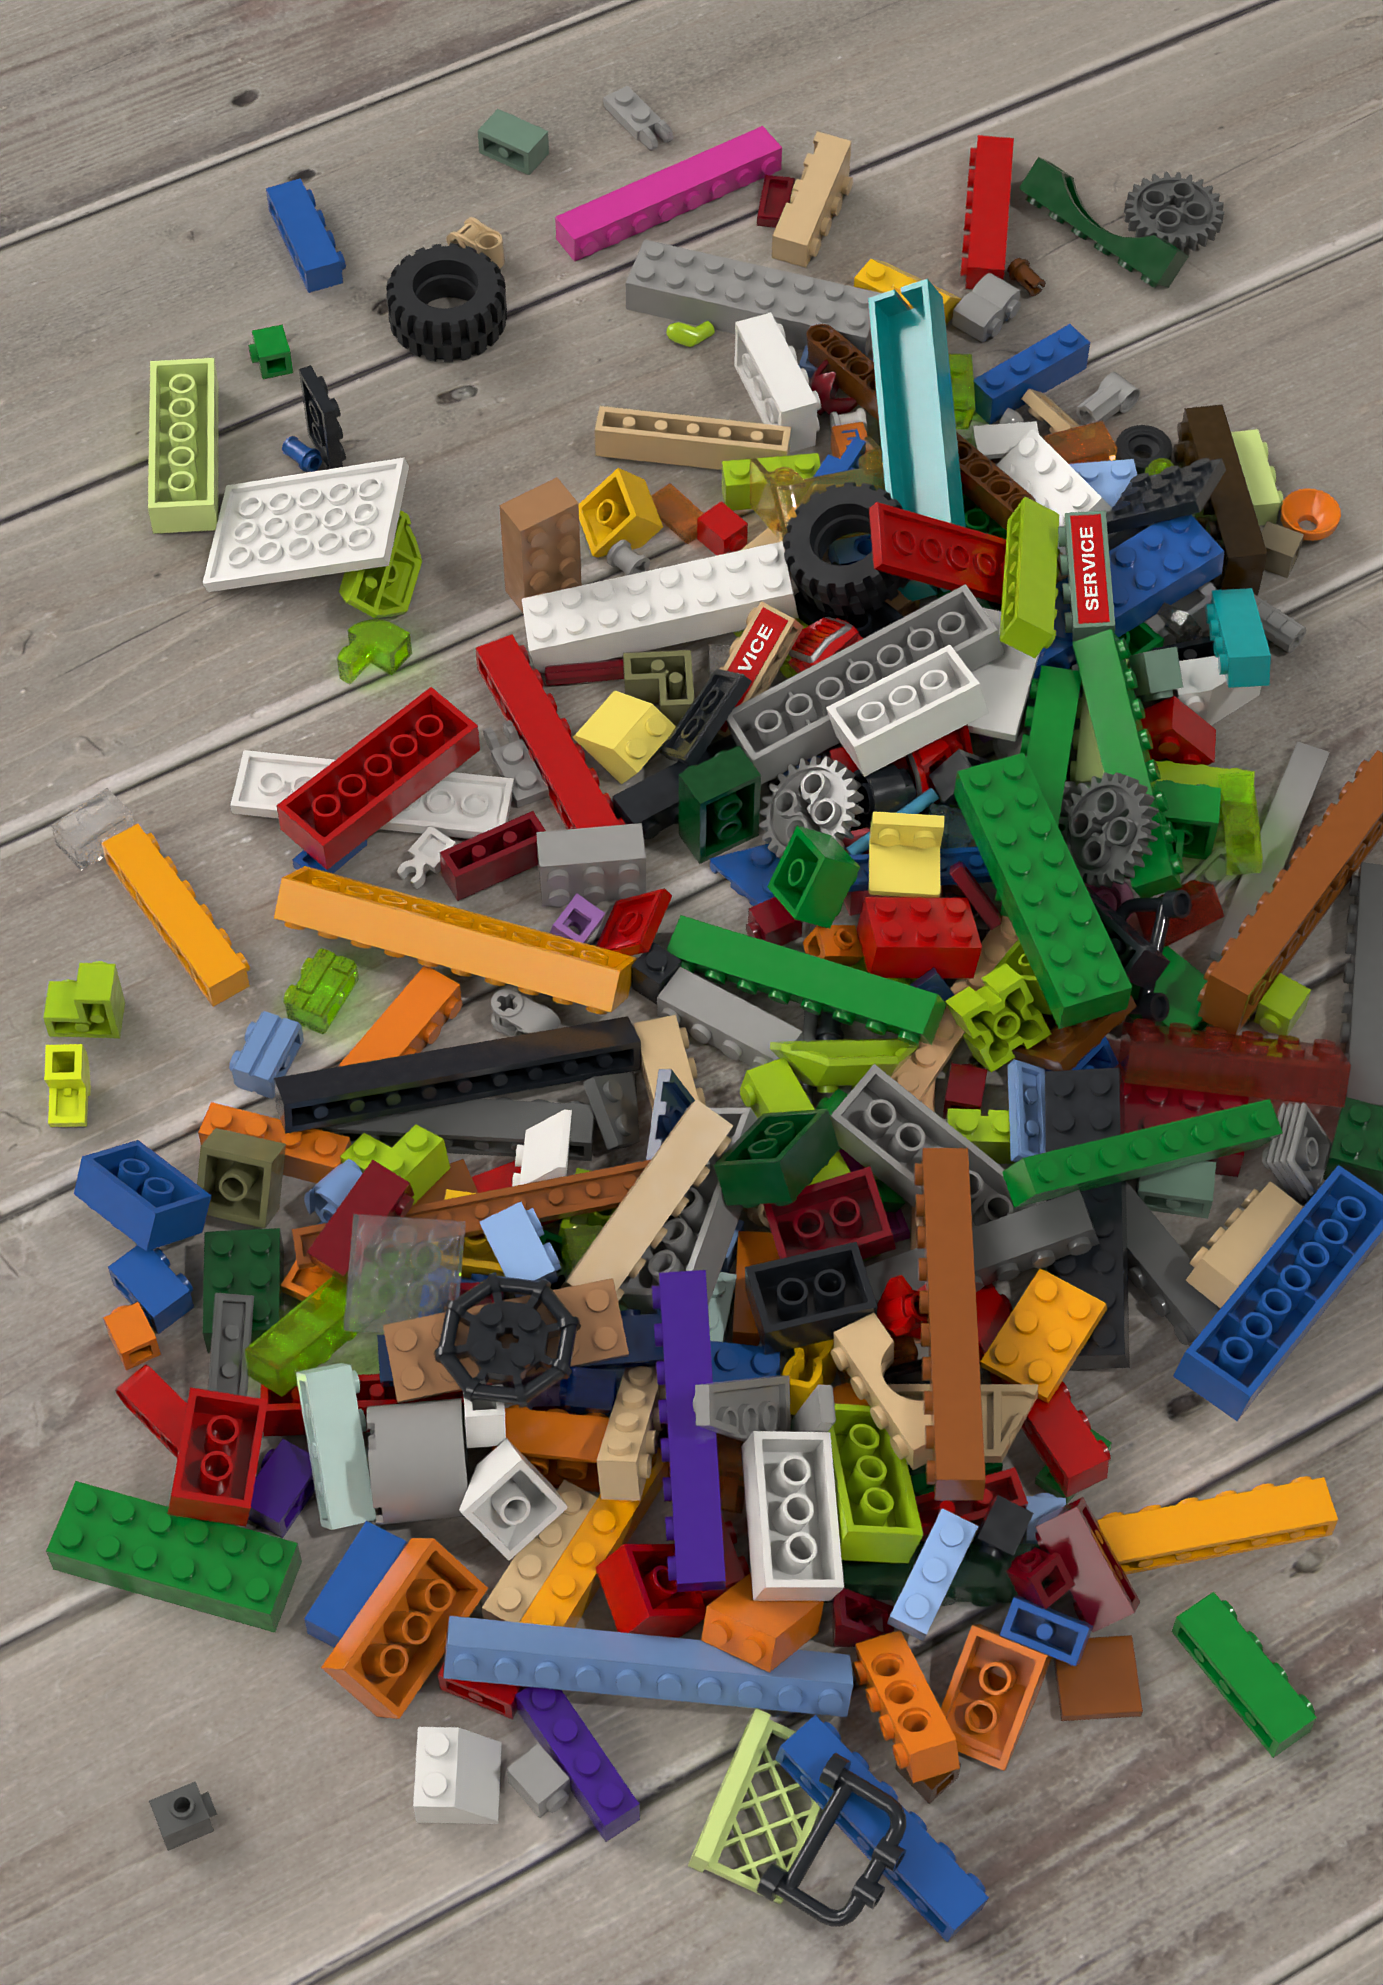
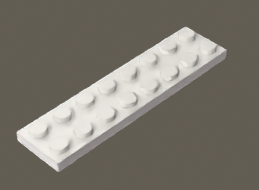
M244 750L230 805L231 812L233 814L278 818L276 805L335 760ZM452 772L380 829L423 834L431 825L446 836L470 839L508 822L514 778Z

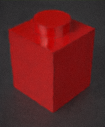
M722 501L697 518V540L716 556L740 551L747 545L748 523Z

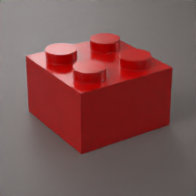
M623 1544L595 1567L618 1632L680 1638L705 1618L706 1607L700 1591L677 1592V1580L669 1581L667 1556H675V1544Z

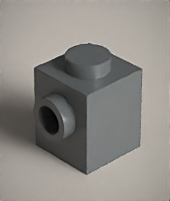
M196 1781L149 1800L168 1851L214 1832L210 1817L217 1815L209 1792L200 1794Z

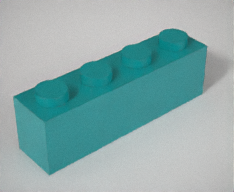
M1253 589L1212 590L1211 603L1205 605L1206 624H1209L1210 640L1214 641L1215 658H1218L1219 675H1225L1228 688L1270 686L1271 654Z

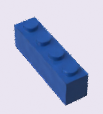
M301 178L266 188L269 212L307 292L311 293L342 284V270L346 269L345 260L342 252H336L335 250L336 244L331 230H325L326 223L321 210L315 209L316 203L311 189L306 190Z
M1071 324L1066 325L973 379L970 407L988 424H993L1002 418L1007 408L1017 410L1026 403L1021 398L1028 389L1046 393L1087 368L1090 342Z

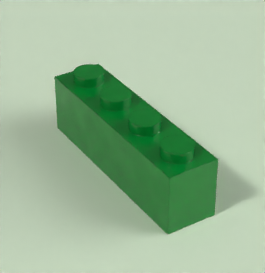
M1213 1591L1176 1617L1171 1631L1273 1758L1311 1732L1317 1718L1314 1715L1315 1710L1311 1702L1303 1694L1298 1695L1288 1683L1289 1679L1284 1669L1278 1663H1272L1263 1652L1260 1640L1253 1632H1246L1237 1621L1235 1610L1226 1600L1221 1601Z

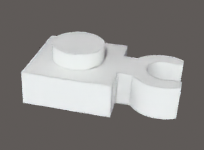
M430 825L408 850L413 859L405 861L399 866L397 870L399 877L404 880L408 874L415 872L416 875L411 879V883L414 888H420L425 883L426 873L429 869L436 874L441 870L439 852L457 845L456 842Z

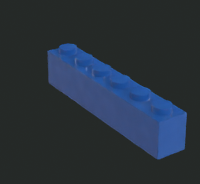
M816 1715L788 1738L778 1750L775 1760L822 1810L834 1790L819 1782L825 1765L834 1753H838L851 1761L849 1768L851 1772L898 1801V1796L893 1788L884 1781L879 1782L871 1774L866 1760L856 1751L851 1752L841 1742V1736L836 1728L827 1721L822 1722ZM852 1792L835 1824L871 1861L877 1844L889 1829L890 1819L883 1810ZM902 1806L906 1815V1830L899 1846L904 1848L906 1853L899 1867L894 1872L886 1868L883 1875L941 1937L948 1942L983 1909L989 1897L985 1894L986 1890L982 1882L974 1874H966L956 1863V1857L951 1849L942 1842L937 1843L928 1834L924 1821L916 1813L908 1812Z

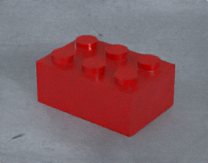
M864 897L857 931L868 973L884 978H920L934 967L942 978L974 979L982 945L968 898Z
M190 1387L168 1515L247 1526L267 1411V1399Z

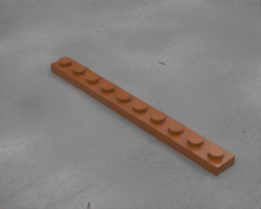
M651 1160L412 1206L403 1218L399 1216L391 1227L392 1234L388 1242L381 1249L377 1247L372 1255L484 1234L479 1223L480 1221L519 1202H522L526 1211L533 1208L540 1223L617 1208ZM327 1223L292 1229L299 1269L316 1266L311 1262L307 1251Z

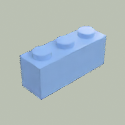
M943 1508L941 1509L887 1624L924 1641L978 1528L977 1525Z

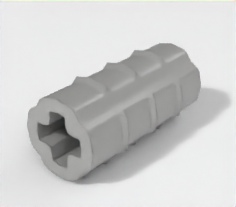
M1254 594L1266 638L1288 653L1293 652L1305 636L1306 627L1296 622L1294 618H1290L1282 613L1280 609H1276L1267 603V600L1264 601Z

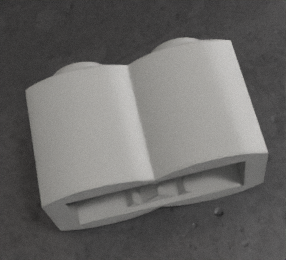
M991 273L986 274L976 284L974 289L966 294L957 304L953 311L952 325L982 343L990 336L995 337L1001 330L1003 322L1008 318H1013L1018 313L1021 306L1019 301L1020 290Z

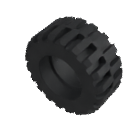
M450 243L449 246L434 244L430 249L420 248L415 251V255L411 256L409 254L403 258L401 265H396L391 272V277L387 281L386 296L391 331L405 349L409 348L410 352L418 357L424 355L427 360L434 362L437 359H443L444 363L453 362V359L459 358L464 361L470 359L472 354L480 355L485 352L487 345L491 347L505 329L507 302L504 276L501 274V270L496 263L491 262V259L484 253L478 254L477 250L472 247L466 246V248H461L459 244ZM447 297L468 301L453 308H436L427 305L431 301Z
M845 482L843 487H836V484L826 487L827 491L821 494L817 491L809 497L810 501L806 505L801 503L795 510L797 517L789 519L786 526L788 533L783 537L786 564L798 591L802 592L804 599L810 604H816L819 610L827 613L833 609L835 615L847 616V612H853L854 615L865 614V610L872 607L875 611L883 607L882 602L889 599L892 601L899 595L897 589L899 587L905 588L910 579L875 570L872 551L864 559L845 566L825 563L822 561V558L828 547L844 535L857 532L871 534L869 507L876 502L900 509L903 508L897 499L891 498L889 492L880 488L876 491L874 485L862 483L860 487L856 486L855 482Z

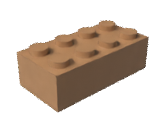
M558 477L499 505L505 591L523 614L522 598L582 585L579 503Z

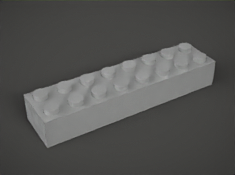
M644 239L626 280V309L697 326L705 321H709L715 330L735 334V322L771 312L776 323L783 326L788 346L804 350L805 345L807 346V330L816 324H827L868 357L872 346L868 298L882 293Z
M965 584L735 707L726 719L728 728L737 746L742 748L761 774V784L778 776L779 773L782 774L788 771V765L791 764L794 767L799 765L801 758L808 760L814 755L816 756L840 743L836 737L826 707L948 645H951L972 672L1004 655L1001 641H999L998 629Z

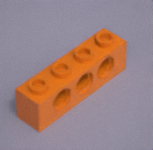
M901 1630L856 1643L858 1661L852 1662L855 1678L859 1686L865 1684L867 1687L865 1694L872 1713L879 1712L880 1714L879 1724L886 1741L892 1739L894 1743L892 1749L899 1769L906 1768L913 1783L959 1769L957 1740Z

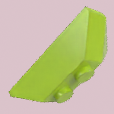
M400 510L389 566L344 572L339 588L340 595L347 604L373 618L403 615L408 611L422 564L417 541L410 528L409 514Z
M898 1038L770 1042V1050L779 1059L784 1057L794 1074L804 1084L817 1086V1092L834 1093L840 1085H851L852 1091L874 1064L891 1077L919 1048V1044L918 1046L910 1045Z

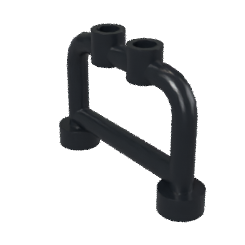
M1169 890L1163 897L1126 900L1117 908L1116 912L1125 921L1134 912H1156L1150 943L1160 953H1163L1170 919L1186 918L1191 911L1192 903L1187 891ZM1156 983L1150 991L1140 987L1138 1000H1134L1137 1007L1129 1014H1141L1142 1018L1146 1021H1164L1169 1014V1000L1163 993H1154Z
M834 1753L828 1760L819 1779V1782L834 1791L789 1871L773 1863L766 1870L757 1887V1893L768 1900L773 1901L777 1896H780L814 1919L831 1927L845 1926L853 1922L862 1912L865 1905L874 1909L885 1891V1887L879 1884L878 1881L886 1868L894 1872L899 1867L906 1853V1850L899 1846L906 1830V1815L901 1804L886 1792L849 1770L851 1761L838 1753ZM853 1792L883 1810L890 1819V1826L885 1836L877 1844L865 1872L855 1883L847 1904L841 1909L834 1910L798 1887Z

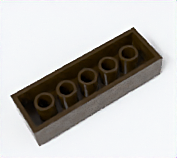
M1223 404L1185 408L1182 422H1178L1177 426L1179 441L1173 447L1175 462L1180 463L1181 468L1191 466L1192 463L1203 458H1209L1210 461L1222 458L1226 468L1201 512L1195 513V519L1224 550L1222 574L1210 582L1217 590L1252 588L1253 593L1258 596L1268 553Z

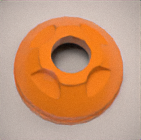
M1305 488L1296 490L1284 499L1281 506V522L1283 526L1304 534L1303 540L1305 541L1327 538L1336 530L1341 517V510L1337 501L1328 493L1317 489ZM1301 521H1311L1317 528L1311 531L1304 530L1298 523Z

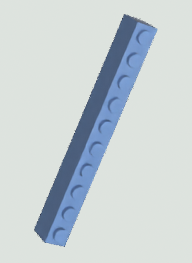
M449 1616L443 1675L445 1679L847 1717L853 1689L851 1658L847 1654L797 1650L769 1673L701 1640Z

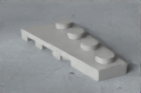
M775 1375L695 1385L693 1409L696 1414V1426L743 1442L748 1439L753 1431L791 1432L789 1376Z

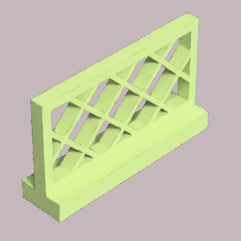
M757 1708L747 1722L688 1863V1866L702 1873L704 1870H708L757 1893V1887L761 1880L756 1868L776 1861L778 1866L789 1871L810 1834L820 1810L818 1804L810 1797L812 1801L810 1809L795 1815L787 1794L802 1787L798 1783L783 1787L776 1767L780 1766V1764L776 1760H772L766 1744L771 1733L787 1740L796 1731L770 1720V1714ZM763 1755L766 1764L758 1766L761 1756ZM769 1770L777 1791L757 1797L751 1780L755 1774ZM746 1792H748L751 1800L742 1803ZM780 1797L788 1818L768 1824L761 1803ZM754 1807L762 1827L742 1835L736 1820L739 1811ZM806 1818L801 1830L798 1821ZM791 1824L797 1842L795 1847L780 1852L772 1830ZM732 1829L735 1838L727 1840L729 1833ZM765 1834L773 1855L753 1862L745 1841ZM738 1844L747 1865L733 1870L718 1863L724 1848ZM791 1855L786 1867L783 1858ZM749 1871L751 1877H748L742 1873ZM777 1896L773 1901L781 1904L783 1898Z

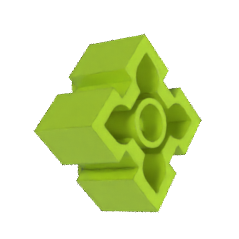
M1006 963L981 978L985 986L977 991L968 986L945 1001L956 1024L966 1032L963 1034V1037L973 1057L988 1069L990 1073L1015 1058L1012 1050L1019 1045L1029 1049L1051 1035L1041 1012L1031 1004L1034 998L1025 980Z

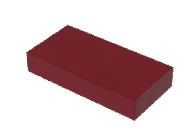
M765 175L757 215V226L776 228L786 203H790L795 178Z
M959 860L950 866V875L992 931L1002 924V916H1000L999 910L964 862Z

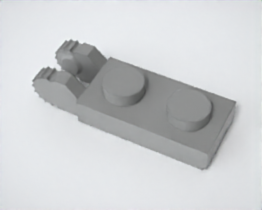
M628 85L603 97L604 107L637 141L640 140L649 150L658 147V141L653 134L654 132L666 143L673 139L671 127L664 120H661Z
M512 721L502 722L503 732L508 738L509 744L501 747L491 727L483 729L484 738L491 751V758L500 776L514 778L512 799L516 807L518 808L548 797L549 789L542 779L535 762L532 761L528 754L524 741L519 739Z

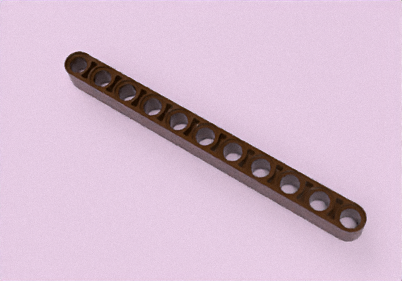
M827 324L811 326L806 332L810 363L818 368L827 359L829 364L823 371V374L835 372L837 376L834 384L848 396L853 397L862 408L879 421L874 362L833 327ZM956 432L962 493L1007 531L1008 519L1024 497L1036 502L1035 498Z

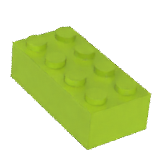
M834 1403L836 1422L828 1432L831 1435L841 1559L909 1563L923 1537V1531L907 1461L905 1458L899 1459L890 1443V1435L885 1428L879 1429L871 1416L870 1406Z

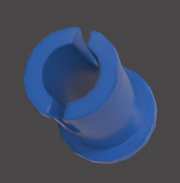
M291 436L284 441L282 445L283 453L296 461L302 471L315 472L322 464V457L316 448H309L298 440L296 436Z

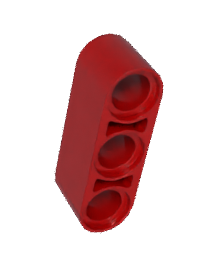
M145 1364L115 1389V1392L123 1404L178 1458L187 1403L150 1366Z

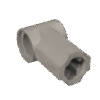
M1112 372L1104 378L1097 392L1077 406L1076 414L1083 426L1089 430L1091 428L1096 429L1118 411L1121 413L1130 411L1139 399L1140 390L1116 372Z

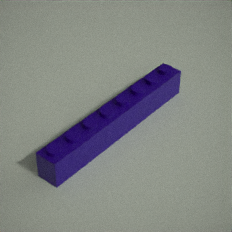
M706 1270L659 1273L660 1285L652 1286L653 1309H661L662 1323H654L655 1347H663L664 1361H656L657 1385L666 1386V1399L658 1400L660 1424L668 1423V1438H661L662 1462H670L671 1477H663L664 1501H672L673 1516L665 1517L666 1541H675V1556H667L669 1581L677 1580V1592L726 1589L716 1432L696 1426V1414L693 1409L695 1385L713 1383Z

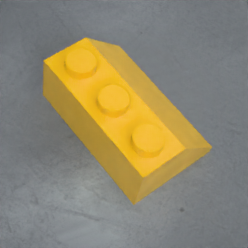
M870 259L854 277V287L879 293L895 289L910 306V309H913L914 307L901 294L900 287L921 281L922 279L887 262ZM933 285L943 296L945 323L947 325L953 318V311L962 298Z

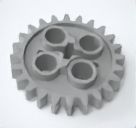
M814 755L811 762L801 758L798 769L791 764L788 765L789 775L784 776L779 773L778 779L781 783L778 786L769 785L771 791L774 792L772 797H763V801L769 805L768 808L760 810V814L767 818V820L760 823L759 827L766 831L762 839L769 843L767 848L775 853L776 857L781 859L796 826H801L832 835L845 849L842 840L845 837L849 839L854 838V835L849 830L851 826H860L861 823L854 819V817L864 812V809L856 804L864 799V795L857 791L861 784L853 779L855 774L839 761H833L827 756L821 760Z

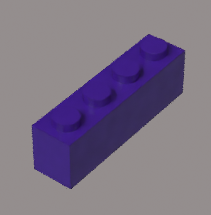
M527 1687L517 1693L518 1713L538 1743L570 1778L571 1792L604 1841H609L640 1820L639 1802L563 1691L559 1689Z

